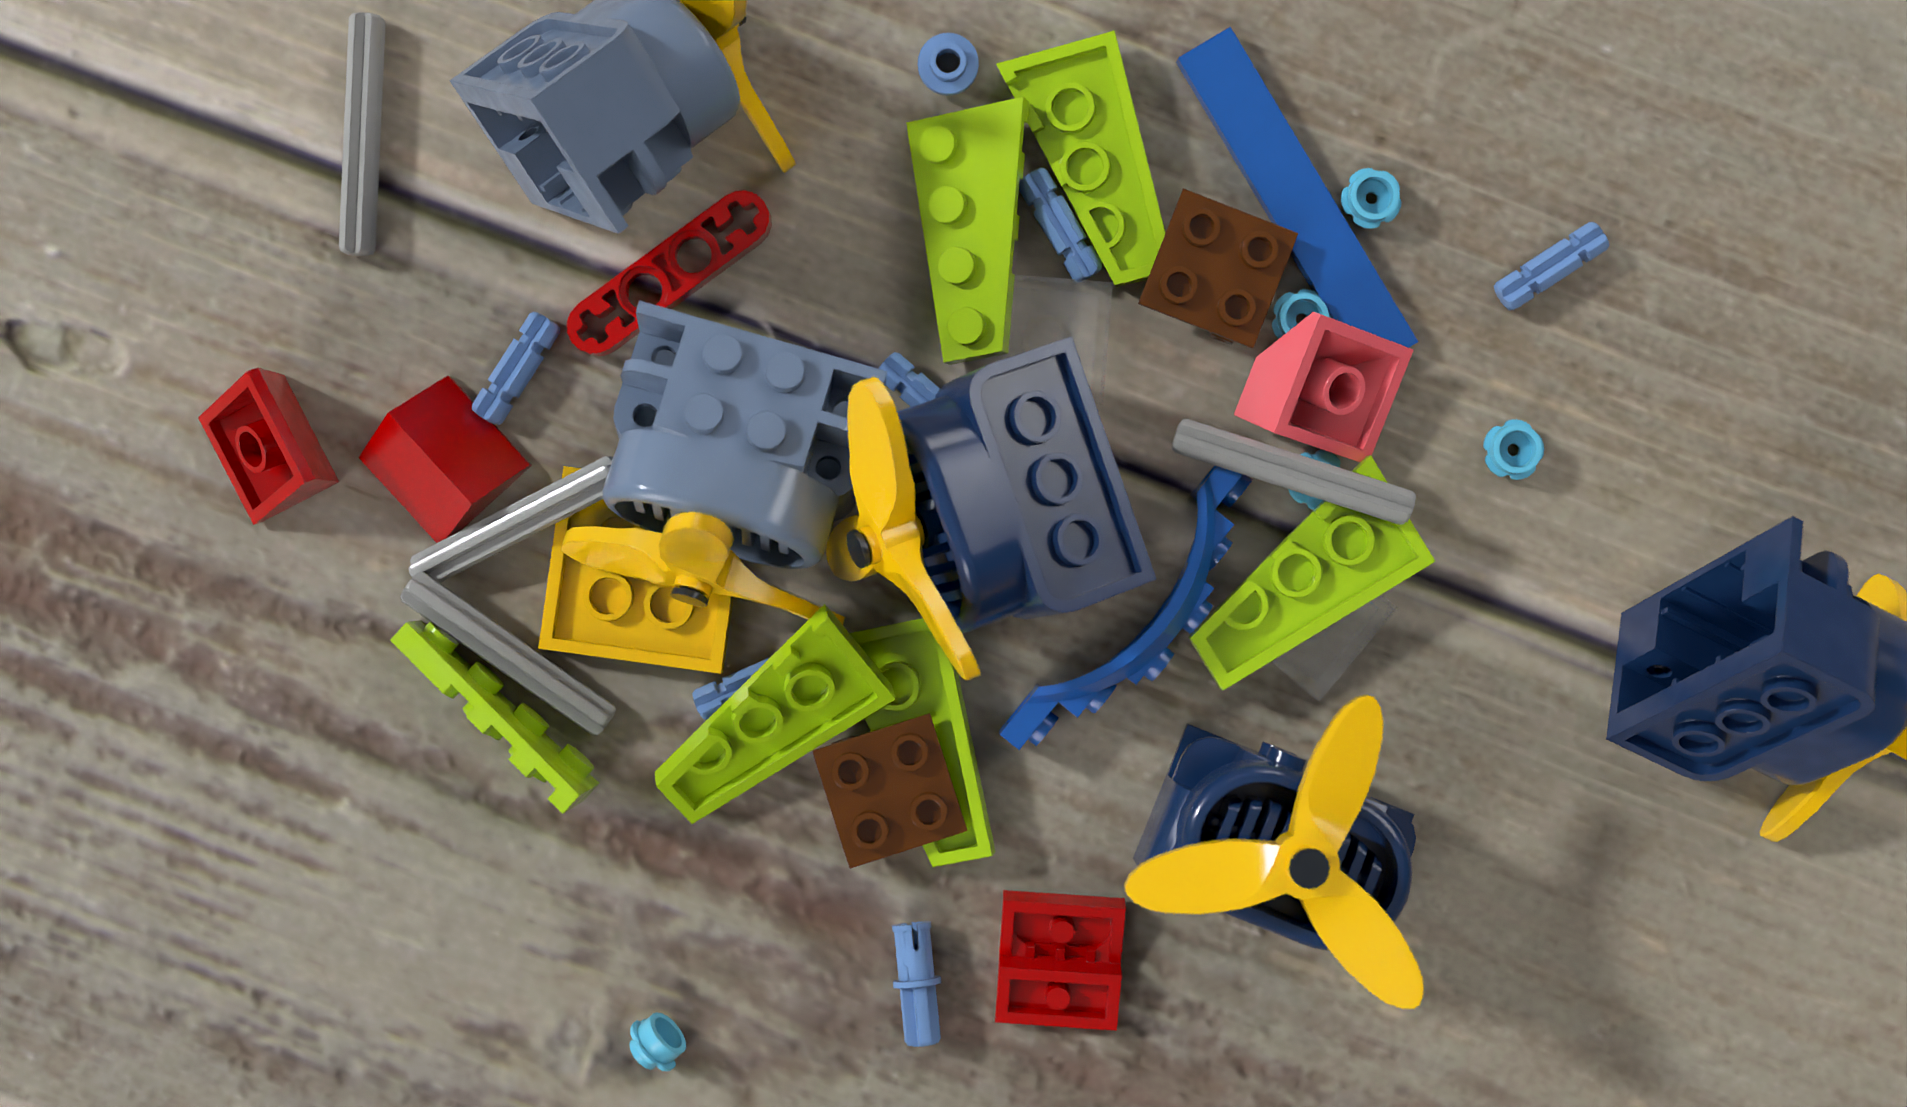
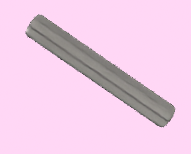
M368 12L351 14L348 25L339 249L341 252L353 256L373 255L376 248L385 21L380 15Z
M1183 419L1179 423L1173 438L1172 450L1175 453L1399 525L1408 522L1413 513L1416 494L1411 490L1206 424Z
M602 457L413 555L410 559L411 565L408 568L411 577L418 572H425L440 583L602 500L603 487L613 457Z
M425 572L415 574L403 589L400 599L404 604L591 735H599L613 718L616 708L612 703Z

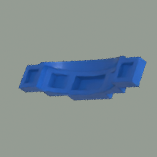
M1215 465L1210 469L1190 494V496L1197 500V528L1184 567L1169 595L1153 618L1129 644L1106 663L1090 673L1055 685L1040 686L1036 684L999 729V734L1018 750L1021 749L1027 740L1037 746L1059 719L1058 716L1051 712L1058 702L1077 718L1085 708L1094 714L1110 697L1117 683L1127 678L1137 685L1143 676L1152 682L1163 671L1175 654L1167 648L1182 628L1191 634L1213 608V605L1206 599L1215 588L1206 582L1209 571L1216 566L1233 544L1226 537V534L1234 526L1231 521L1215 508L1220 502L1230 508L1252 482V478Z

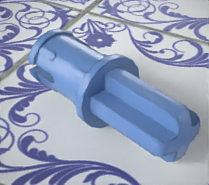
M931 921L911 922V925H907V923L892 925L899 978L893 981V988L900 989L904 1040L907 1046H930L938 1043L941 1038L936 985L941 983V976H935L930 933Z

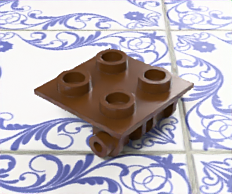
M1183 188L1138 304L1211 332L1210 337L1230 345L1236 342L1253 349L1298 233Z
M930 713L856 737L849 736L834 741L831 745L812 750L850 869L967 831Z

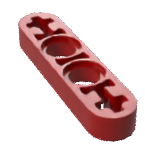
M747 190L734 191L725 195L586 297L573 308L567 319V334L571 343L580 351L589 355L606 356L638 335L640 331L636 316L637 307L629 299L630 285L637 277L642 275L656 277L662 286V295L656 305L672 310L759 246L768 237L771 230V214L764 200L757 194ZM740 205L745 211L752 210L754 207L757 208L759 213L753 218L757 228L748 235L739 228L726 236L725 240L733 246V249L723 255V251L716 238L704 228L715 221L717 229L722 232L734 222L733 215L730 212L734 207ZM700 239L705 241L711 249L710 263L700 272L690 273L684 271L678 263V251L686 241ZM616 293L621 307L633 316L635 320L626 326L623 318L618 316L606 325L605 331L609 337L601 343L593 337L584 341L582 334L588 329L587 323L584 320L585 317L592 313L601 319L616 310L607 302V299Z

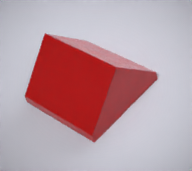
M262 368L248 370L198 417L253 525L264 522L339 483L329 460L283 374Z
M449 375L389 411L358 457L436 543L460 532L532 466L495 424L486 421L472 410V403L474 401Z

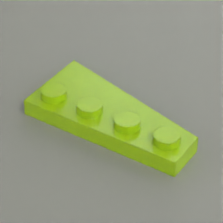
M1115 30L997 63L996 65L1014 98L1024 96L1029 101L1028 125L1114 285L1120 287L1148 279L1166 231Z
M1024 96L906 122L943 363L949 365L1004 355L1009 352L1015 280L1012 267L1014 243L1018 241L1020 216L1017 215L1019 182L1020 179L1023 180L1025 153L1022 152L1024 123H1028L1029 101Z
M1371 455L1366 456L1352 470V472L1388 483ZM1323 500L1188 638L1216 684L1223 691L1436 561L1410 519L1408 522L1399 525Z
M824 604L655 771L656 787L693 824L894 701L896 698L892 684L828 606Z
M923 618L851 632V636L892 684L896 698L865 718L870 731L872 732L928 713L931 715L967 827L966 832L923 845L932 867L993 856L996 851L957 670L949 661Z
M421 620L406 622L390 639L444 695L454 699L460 693L468 701L462 709L467 715L466 718L482 734L489 735L498 741L504 737L512 745L508 750L511 755L508 760L526 778L533 776L541 782L548 781L556 789L547 799L562 814L583 802L600 784L590 775L594 770L593 764L579 750L570 744H567L563 749L544 733L549 728V725L534 709L525 703H521L518 707L512 704L499 692L504 684L498 676L480 662L476 661L473 666L467 663L454 651L459 645L458 641L432 622H429L427 625Z

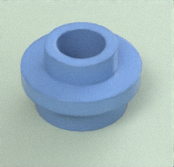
M955 33L938 34L930 38L920 50L918 56L920 78L927 88L937 94L945 96L960 94L973 84L978 74L979 60L977 52L970 41ZM951 53L957 56L960 61L957 70L951 73L942 72L936 65L941 55Z

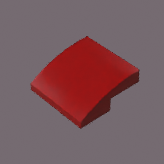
M1003 890L995 1023L1117 1031L1122 981L1121 957L1126 913L1125 898Z

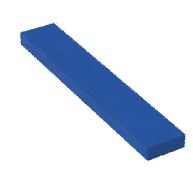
M1232 28L1225 29L1178 57L1176 61L1178 67L1271 223L1298 233L1290 255L1311 290L1315 291L1327 306L1331 318L1408 348L1418 343L1417 338Z

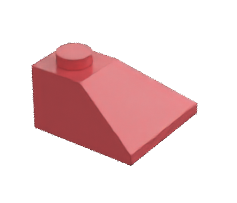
M1312 312L1255 358L1234 415L1275 434L1361 462L1366 456H1372L1414 350L1322 314Z

